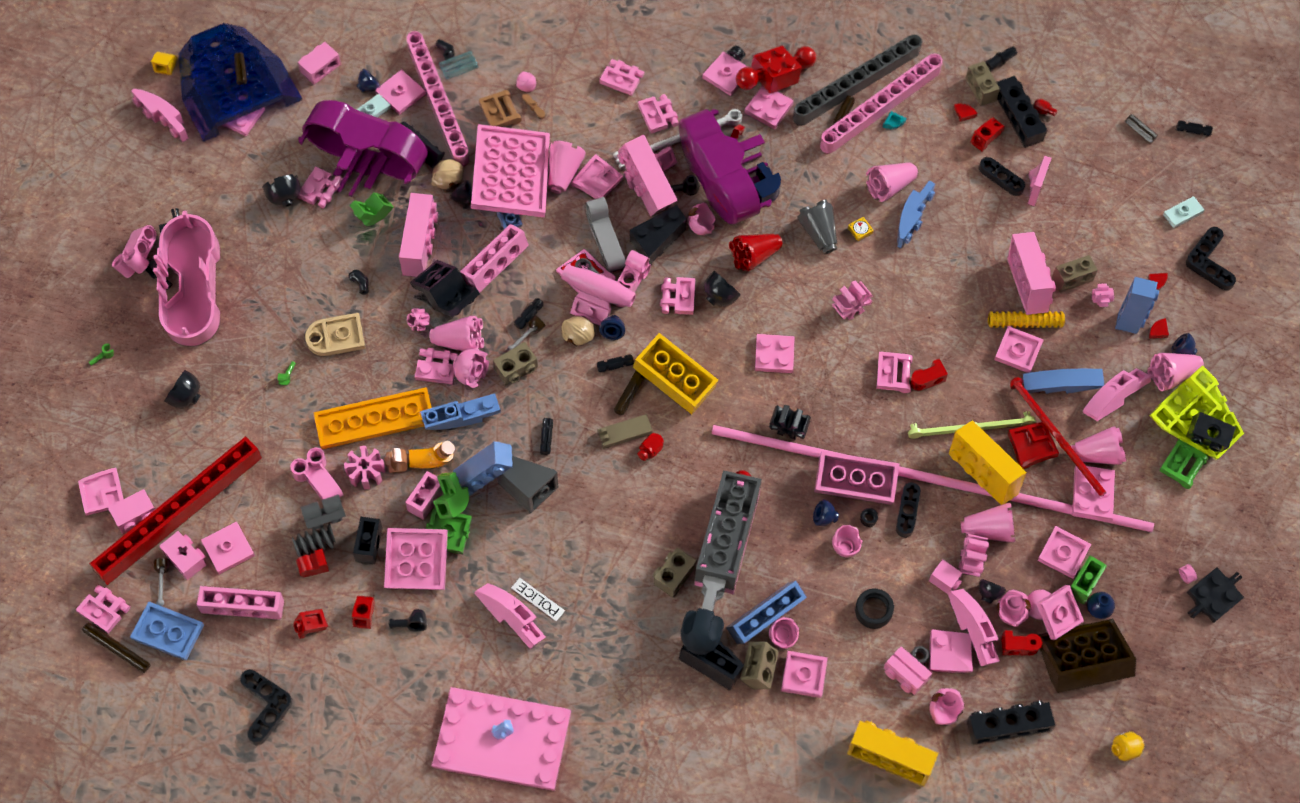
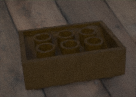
M1114 619L1076 626L1056 640L1050 639L1048 632L1038 634L1042 640L1040 650L1050 680L1057 693L1135 677L1136 657Z

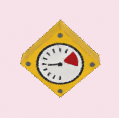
M864 217L848 225V229L857 241L873 234L874 231Z

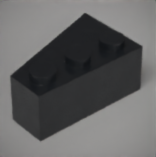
M676 205L630 229L629 241L638 253L650 258L649 264L652 265L655 259L661 256L664 250L669 245H672L686 230L687 218Z
M721 641L714 650L706 655L694 654L688 651L685 645L682 646L679 655L680 661L728 690L733 688L741 676L744 666L728 646L725 647Z

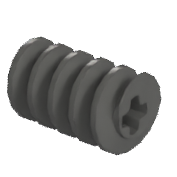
M328 524L327 531L322 527L320 528V533L312 530V535L305 531L304 538L299 533L297 534V540H294L292 537L298 557L303 556V552L306 555H310L311 550L315 553V550H318L319 547L324 552L326 551V545L333 549L334 542L336 543L330 524Z

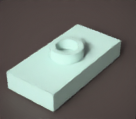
M377 94L356 110L378 118L391 107L380 94Z
M1193 196L1166 210L1163 216L1173 228H1176L1202 214L1204 208Z

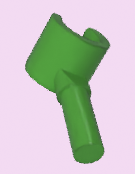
M104 344L102 352L89 361L91 366L104 357L107 359L113 357L114 350L108 351L110 344Z
M294 361L291 362L285 374H278L279 385H289L291 372L296 365Z

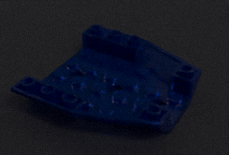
M222 23L191 36L178 53L182 102L203 142L219 136V126L280 100H283L286 107L302 101V97L282 60L244 27ZM214 42L220 43L216 47L211 46V44ZM240 52L244 55L247 84L241 86L236 81L234 54ZM233 69L231 73H225V70ZM242 95L248 96L245 100L239 99Z

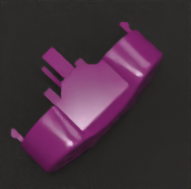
M323 100L314 106L302 127L303 134L298 138L300 145L307 138L322 151L340 157L333 175L341 176L344 170L348 169L337 192L341 193L353 171L359 173L356 182L349 192L350 197H353L364 175H370L364 185L368 189L372 188L379 173L404 180V184L410 183L416 177L427 157L426 146L409 128L396 121L388 122L358 111L347 103L335 100ZM375 147L379 149L381 152L378 153L373 150H370L369 148Z
M704 109L679 121V135L683 153L690 171L695 173L701 183L709 204L725 222L735 225L760 214L761 208L771 206V199L760 203L754 185L760 180L757 175L754 177L749 176V174L756 172L757 166L748 170L742 166L762 157L761 152L743 159L746 151L765 144V141L760 134L740 143L735 138L725 136L714 117L719 114L718 110L713 109L710 112L708 109Z

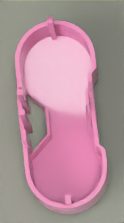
M183 211L182 215L170 220L162 229L157 255H154L157 268H153V272L157 276L159 319L163 328L176 343L185 346H196L212 338L220 323V310L216 305V263L220 259V245L210 224L197 215L187 214V211ZM169 267L179 276V291L167 302L166 289H168L166 277H168L167 270Z

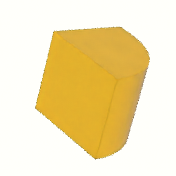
M156 52L151 60L154 72L172 75L178 57L173 54Z

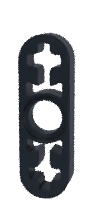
M984 157L980 161L979 171L1009 194L1020 196L1024 192V180L991 157ZM1003 173L1007 176V178L1001 180L997 177V175Z
M909 482L904 486L900 501L896 532L903 538L910 537L915 528L921 489L918 484ZM910 489H913L914 492L912 500H908ZM911 506L914 512L906 514L903 511V507ZM905 520H908L907 531H903Z

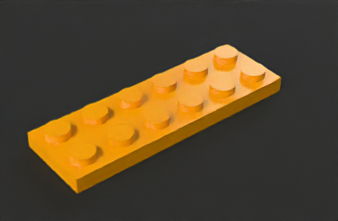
M427 387L313 413L322 450L424 427L420 411L432 407Z

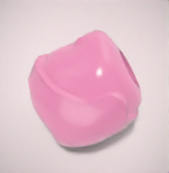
M522 72L517 77L516 86L524 92H531L536 87V79L532 74Z

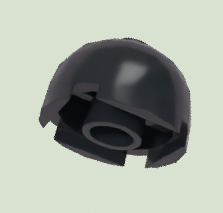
M293 174L277 177L272 184L268 181L262 186L266 198L271 203L282 205L283 207L293 204V201L298 198L301 188L298 176L295 175L294 177Z
M715 271L705 280L704 291L708 295L706 300L713 306L718 304L722 307L732 305L741 295Z
M184 370L164 402L179 409L187 408L191 403L195 405L201 397L198 394L200 390L198 379L189 371Z

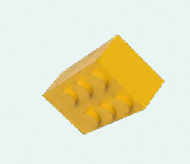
M660 333L640 353L633 365L636 371L691 415L711 394L718 383L716 377Z
M973 420L956 430L949 451L951 458L958 462L964 468V471L971 475L978 485L984 488L1000 505L1006 504L1019 495L1027 472Z
M861 720L847 753L852 757L921 786H925L938 756L937 752L916 744L911 738H901L889 729L882 730L870 721L863 722Z

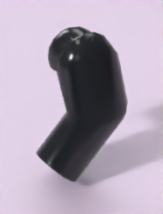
M438 39L435 46L443 50V57L446 60H452L455 56L453 45Z
M360 270L350 272L349 279L359 283V293L362 295L368 294V278Z

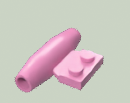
M566 265L562 272L561 279L581 291L574 299L570 314L580 317L584 316L590 322L599 326L605 318L610 316V303L631 307L635 300L636 293L619 282L593 271Z

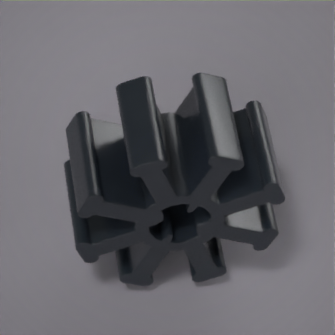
M777 405L774 408L769 428L771 430H778L777 434L781 436L786 433L794 440H796V437L805 439L811 417L809 415H802L803 410L797 409L792 411L788 405H784L783 408Z

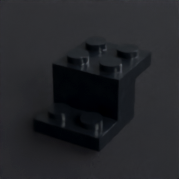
M436 260L410 282L414 289L424 293L434 310L450 317L460 314L463 308L474 302L475 298L480 295L477 288L466 284L457 267Z

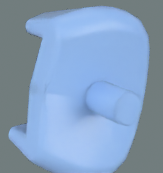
M504 720L498 726H492V734L497 739H505V737L514 732L510 720Z

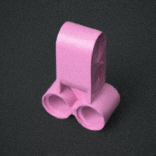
M147 225L134 230L122 254L113 260L112 267L125 278L131 277L135 272L140 274L148 267L149 261L146 258L157 236L155 229Z
M632 250L626 259V266L617 282L635 293L641 280L645 279L650 271V258ZM628 278L634 279L632 283L625 282ZM615 304L617 307H625L622 305Z
M320 448L310 449L306 460L298 458L291 463L290 469L294 479L299 482L307 480L321 500L338 494L340 498L344 496L340 487L325 469L326 458L323 450ZM316 457H320V458H321V459H320L319 461H317V462L312 461V460H313L314 458H316ZM299 468H305L303 472H296Z

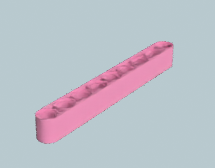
M412 31L407 35L409 53L423 88L426 90L427 98L451 158L464 167L469 163L467 145L423 36L417 31Z
M938 54L927 56L824 131L821 137L820 149L824 153L836 151L938 76L943 61L941 56Z

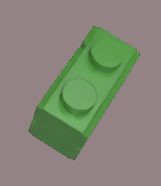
M1092 556L1088 557L1071 585L1075 600L1081 604H1085L1107 567L1106 564Z

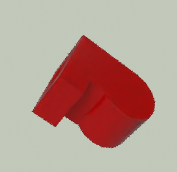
M323 549L315 550V553L301 556L296 560L301 577H310L329 571Z
M357 596L352 612L353 627L371 629L375 604L374 597Z

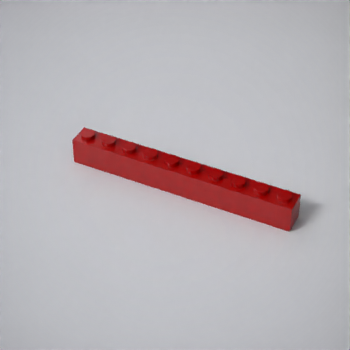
M246 436L90 562L89 564L106 585L110 584L261 460L262 457L259 449Z

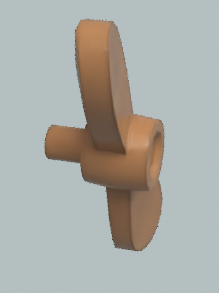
M523 94V100L530 105V109L535 111L538 118L544 119L545 112L538 107L537 102L532 100L528 94Z

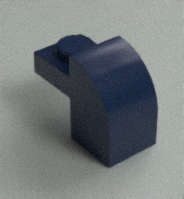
M764 162L757 164L756 175L760 181L754 185L760 203L770 199L773 202L779 196L781 177L779 172L773 175L772 170L766 167Z

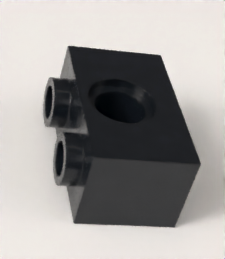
M1199 412L1193 416L1186 437L1196 444L1209 446V449L1214 452H1223L1229 448L1236 427ZM1207 430L1213 433V438L1208 435Z
M360 517L353 550L355 562L376 563L383 529L380 519Z

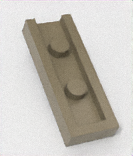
M647 414L597 429V433L602 442L603 449L650 435L653 433Z

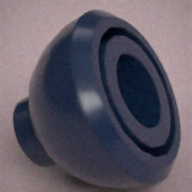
M362 69L358 75V84L356 86L364 93L365 91L378 89L380 83L368 70Z
M612 315L601 322L599 331L608 340H619L625 335V325L618 316Z
M1190 333L1182 334L1174 342L1171 352L1195 355L1198 350L1195 348L1196 343Z
M825 499L818 502L813 513V521L816 526H827L832 522L836 523L839 517V512L835 511L832 503Z
M1096 592L1088 598L1087 609L1095 618L1106 619L1113 614L1115 602L1108 593Z

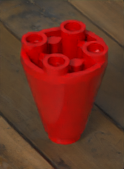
M778 234L739 235L729 242V249L734 257L735 268L746 272L757 267L783 246L782 239Z

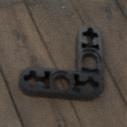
M1210 227L1189 253L1186 259V266L1218 288L1228 291L1233 288L1236 277L1209 259V256L1224 236L1220 228ZM1214 234H1216L1217 237H1215V238L1213 239V241L1211 242V241H1210L1211 236L1214 235ZM1201 245L1207 246V247L1209 248V251H1208V252L1202 251V250L1200 249V246H1201ZM1198 255V256H1199L1198 261L1195 262V263H1193L1192 260H1194V259L1196 258V256ZM1206 268H1213L1215 274H1208Z
M248 669L240 676L241 684L245 689L268 703L251 725L247 734L253 744L261 745L268 739L289 711L293 701L288 692L258 672ZM253 676L255 682L258 683V686L256 687V685L252 682H248L247 684L246 678H251ZM264 686L272 687L269 695L261 694V689ZM286 697L287 703L280 705L278 700ZM268 713L276 715L275 720L271 723L265 722V716ZM260 723H262L268 729L266 730L264 727L262 729ZM261 730L262 737L254 739L253 733Z

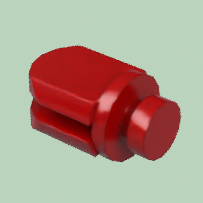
M651 433L641 443L640 451L637 453L638 457L643 461L655 457L663 448V437L657 433Z

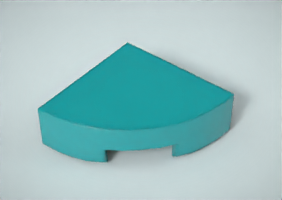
M891 111L883 123V128H900L906 123L907 118Z

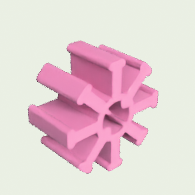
M852 281L849 289L845 286L840 289L842 294L835 295L832 299L834 301L832 306L843 319L847 317L851 320L856 312L862 314L865 311L863 306L872 303L870 298L873 295L861 281L859 283Z
M360 446L362 457L359 458L353 451H350L348 453L350 463L347 464L345 462L344 468L351 484L356 487L357 483L361 480L363 488L366 490L370 489L368 479L372 478L379 485L382 482L380 472L385 473L386 469L378 450L373 449V452L369 455L367 447Z
M967 534V538L965 537L964 549L961 550L960 554L962 556L959 563L960 572L980 577V573L982 574L984 569L983 563L987 559L985 553L989 546L988 538Z

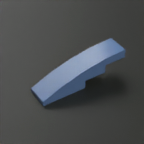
M1059 369L1023 374L1024 388L1028 393L1045 391L1048 394L1066 391L1068 394L1099 389L1104 386L1102 369Z

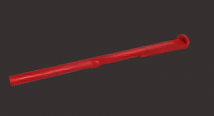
M1019 377L1013 378L1010 382L1011 389L1019 391L1023 399L1099 496H1104L1107 493L1024 388L1022 385L1024 380Z

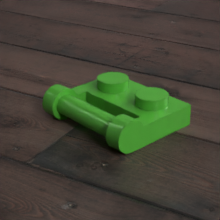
M1179 439L1159 471L1179 482L1182 487L1190 489L1195 476L1202 465L1207 463L1209 457ZM1194 457L1196 459L1187 476L1181 474L1190 458Z

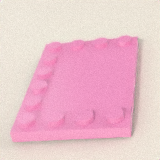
M478 124L471 209L545 218L550 133Z
M451 687L432 768L555 791L571 709ZM504 720H510L514 732L505 737V739L495 738L492 734V726H498Z

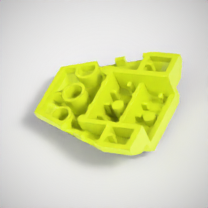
M1203 365L1181 383L1149 415L1162 430L1216 460L1228 449L1223 452H1214L1209 449V446L1196 444L1186 437L1194 415L1202 412L1236 427L1229 448L1244 434L1234 413L1230 412L1226 404L1227 399L1225 395L1222 396L1217 387L1219 385L1217 379ZM1207 430L1208 435L1213 438V433Z

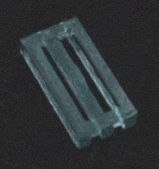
M472 51L440 62L439 67L447 80L478 68V63Z

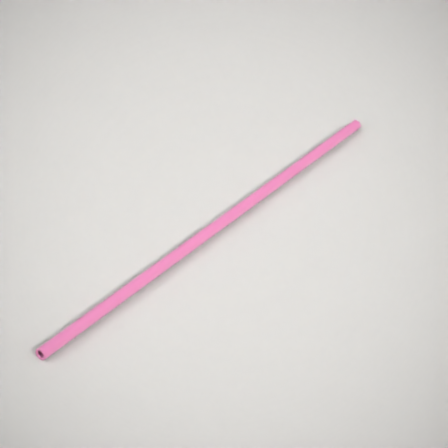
M713 425L712 429L713 435L819 458L821 451L838 453ZM899 466L898 476L992 497L977 483ZM1021 493L1010 500L1072 515L1073 505ZM1113 514L1112 522H1107L1151 533L1154 528V523L1116 514Z

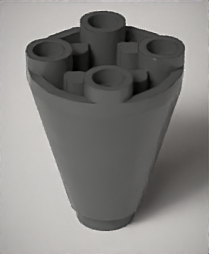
M822 200L817 203V206L812 208L807 206L800 209V214L797 217L798 221L817 247L823 251V254L835 251L837 249V236L832 204L828 203L827 200Z

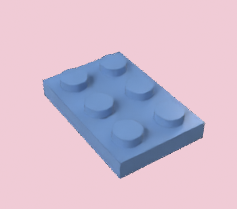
M148 601L130 638L186 661L204 627V623Z

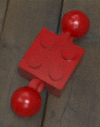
M782 45L753 55L751 68H741L736 74V83L743 90H751L759 81L769 94L799 83L802 69H809L815 64L816 53L811 47L803 46L797 49L794 57H792Z

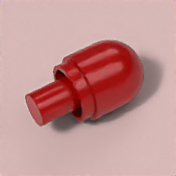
M1037 99L1033 103V108L1041 115L1047 116V114L1055 117L1058 110L1052 108L1050 102L1044 99Z

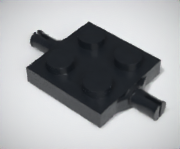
M1216 567L1188 590L1187 593L1196 605L1188 611V614L1191 615L1190 617L1195 618L1202 612L1214 623L1240 602L1244 596L1234 585L1242 579L1241 575L1237 577L1240 573L1235 572L1234 575L1228 578Z

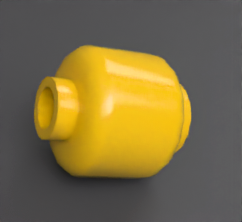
M1126 732L1114 737L1112 752L1121 761H1128L1141 756L1144 742L1139 735L1134 732Z

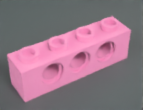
M512 224L506 227L460 271L466 284L477 288L480 293L529 246L524 231Z
M200 586L197 607L202 614L280 620L284 605L281 592Z

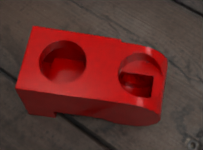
M993 117L974 131L970 143L983 152L994 139L1000 136L1005 126Z
M940 358L934 360L930 368L925 370L918 369L913 372L910 380L912 389L922 391L946 382L948 373Z
M1005 630L1001 635L1002 655L1032 656L1042 646V640L1037 634L1013 636V630Z

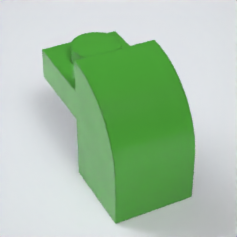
M375 192L372 193L365 203L354 200L350 204V207L354 210L353 214L365 226L375 225L384 219L394 208L383 194Z
M456 472L442 473L437 478L444 495L433 502L440 519L454 518L462 513L468 505V487L460 486Z

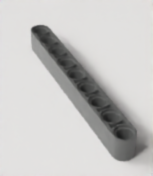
M915 34L906 37L797 103L793 113L794 123L799 126L806 125L842 103L846 96L850 95L852 97L916 58L920 54L922 46L921 37Z

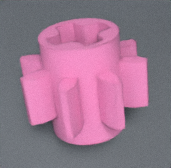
M1107 283L1097 284L1098 288L1092 290V301L1097 303L1099 307H1108V303L1114 300L1113 288H1109Z
M411 309L412 313L407 315V324L412 327V331H425V326L430 323L429 314L425 312V309Z

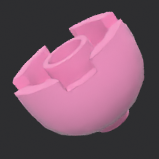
M473 348L461 352L453 362L454 373L458 381L472 388L478 387L479 384L477 382L480 378L484 379L488 371L489 361L486 360L488 354Z

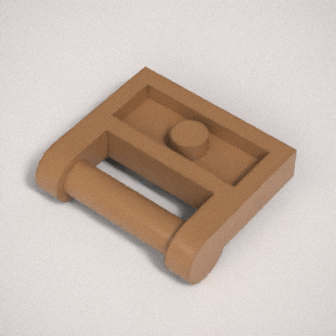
M508 90L479 99V104L489 126L505 127L511 124H519L522 121L520 114H517L511 102V95ZM499 101H504L510 116L506 117Z

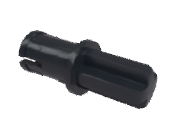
M1014 46L1009 47L1003 52H997L994 57L985 61L989 70L992 71L1016 56L1017 50Z

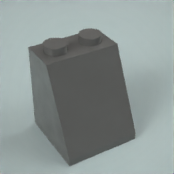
M512 456V468L497 477L498 484L530 513L559 488L557 471Z

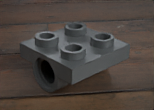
M339 494L323 499L324 508L320 509L318 501L300 507L307 529L312 528V530L322 528L325 523H338L343 520V517H346Z

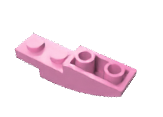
M139 89L131 90L134 104L138 108L141 107L143 109L142 111L148 119L151 118L155 123L160 121L163 126H168L174 138L178 137L182 142L188 139L186 130L182 126L184 123L182 116L175 107L152 93Z
M1137 368L1130 373L1124 370L1121 371L1093 396L1084 408L1083 413L1096 421L1102 419L1123 406L1124 398L1149 384L1151 376Z
M489 583L474 592L498 622L501 623L505 620L529 649L539 644L546 637L533 623L537 617L513 595Z
M964 589L948 592L950 603L954 609L961 631L968 629L981 666L999 662L1000 660L993 644L994 641L998 640V637L983 609Z

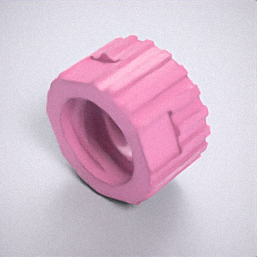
M1187 564L1179 568V574L1186 584L1197 580V575L1192 566Z

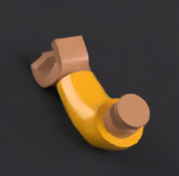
M445 441L430 448L410 449L408 454H406L405 449L394 448L392 451L386 452V458H384L385 466L388 467L389 473L405 472L408 467L407 464H409V468L428 469L443 467L453 458L455 447L452 442Z

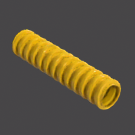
M990 311L988 313V326L990 328H993V326L995 328H999V326L1001 328L1005 326H1012L1013 328L1017 326L1019 328H1022V326L1028 328V326L1034 328V326L1036 328H1040V326L1042 328L1046 326L1048 328L1052 326L1057 328L1059 326L1063 328L1065 325V314L1063 311L1059 313L1057 311L1053 313L1048 311V313L1029 315L1022 311L1018 313L1016 311H1013V313L1007 311V313L1001 311V313L999 311L995 313Z

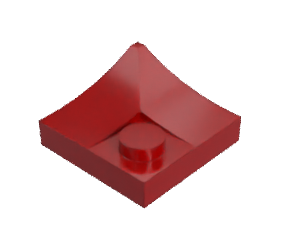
M1042 422L1010 429L1007 433L1017 462L1023 469L1058 457L1059 455L1049 430Z

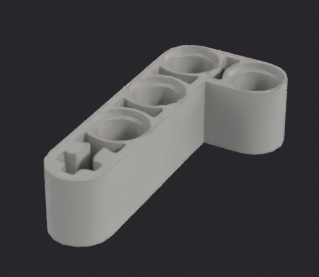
M601 197L587 201V220L607 271L613 272L625 268V257L609 219L605 198Z

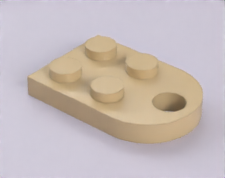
M359 313L317 320L308 327L305 334L306 343L310 351L320 356L366 349ZM313 336L320 337L318 342L310 341Z

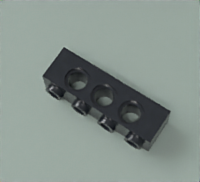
M1016 76L997 81L996 83L1000 88L997 100L1024 148L1043 142L1047 133V127L1041 122L1038 111L1033 108L1030 97L1025 94L1022 83L1017 80Z
M1035 701L1028 706L1017 704L1011 706V709L1005 710L1001 707L995 708L988 713L976 711L971 713L966 721L972 745L1051 732L1056 726L1050 702L1043 703V701ZM1026 715H1032L1035 721H1028ZM1006 718L1013 719L1015 725H1009L1006 722ZM986 722H992L995 728H988Z

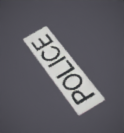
M521 578L511 587L555 621L565 611Z

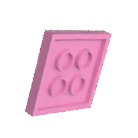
M387 528L384 588L445 590L448 530Z

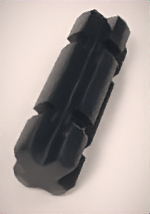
M1179 120L1176 130L1182 132L1186 130L1188 133L1199 135L1203 133L1204 136H1211L1213 127L1193 122L1186 123V121Z
M535 298L532 305L530 304L520 314L521 317L514 321V325L519 329H523L526 325L525 323H528L537 314V310L543 307V301Z
M631 354L624 355L623 358L620 356L607 359L606 362L604 360L597 362V369L601 373L605 372L606 369L610 371L622 368L624 365L631 366L634 364V359Z
M544 418L540 453L542 455H549L551 453L553 419Z

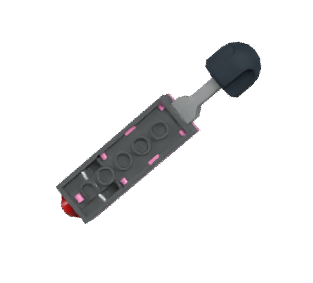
M723 470L697 563L694 585L702 587V594L705 598L702 608H698L697 611L690 610L686 612L680 634L686 649L694 654L706 655L719 644L724 629V622L721 617L714 615L715 602L723 598L724 592L734 594L762 482V479L752 477L749 472L744 470L737 471L736 473Z

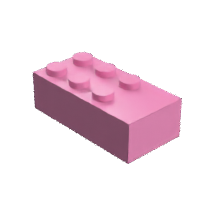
M644 135L625 143L618 150V159L621 164L625 165L627 177L630 181H633L635 185L634 190L638 197L641 196L650 216L671 207L678 201Z
M410 194L399 254L403 276L417 277L426 269L428 256L432 255L433 244H431V239L435 238L436 229L434 228V223L438 222L437 203L434 202L433 195Z
M1034 232L1012 234L1007 260L1026 315L1046 313L1053 302L1052 294L1055 292L1056 287L1055 282L1050 277V268L1046 266L1045 254L1041 252Z
M821 451L814 492L892 505L895 499L900 463Z

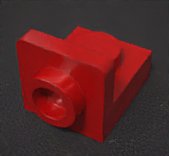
M322 609L300 612L293 623L294 630L298 633L299 639L304 638L307 633L324 631L328 627Z

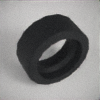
M877 588L867 589L858 597L855 613L859 622L865 627L872 629L882 628L892 618L894 612L893 599L884 590ZM870 598L881 600L886 605L885 615L880 619L868 617L863 612L864 602Z

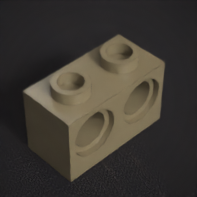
M985 61L968 66L965 79L980 106L997 101L1000 88Z
M1090 255L1056 266L1052 279L1059 292H1063L1093 281L1098 270Z
M524 342L494 359L493 367L506 386L510 383H516L525 374L533 373L538 368V362L534 353ZM522 359H528L527 362H521ZM507 368L513 369V370H511V371H509V372L504 371V370L507 369Z
M676 548L674 552L670 551L664 560L665 564L662 568L659 566L653 574L654 585L673 598L694 571L697 560L679 548ZM677 561H681L684 563V565L678 567L674 563ZM669 576L673 580L670 582H666L663 580V578Z
M766 641L749 642L741 681L752 689H771L779 651Z

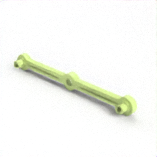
M1026 411L1023 413L1024 418L975 423L982 430L1026 426L1036 423V419L1034 416H1031L1030 411L1028 413ZM916 423L910 425L911 430L908 431V436L911 439H915L921 436L955 433L956 430L964 425L920 429L917 428Z

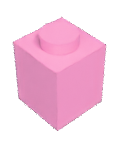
M942 559L931 574L929 582L948 594L952 590H957L961 585L962 581L960 578L962 572Z

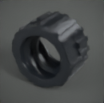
M734 45L728 51V54L738 61L745 57V52L739 46Z
M873 508L864 509L860 516L862 525L873 527L878 521V512ZM865 515H871L873 517V520L868 521L865 518Z

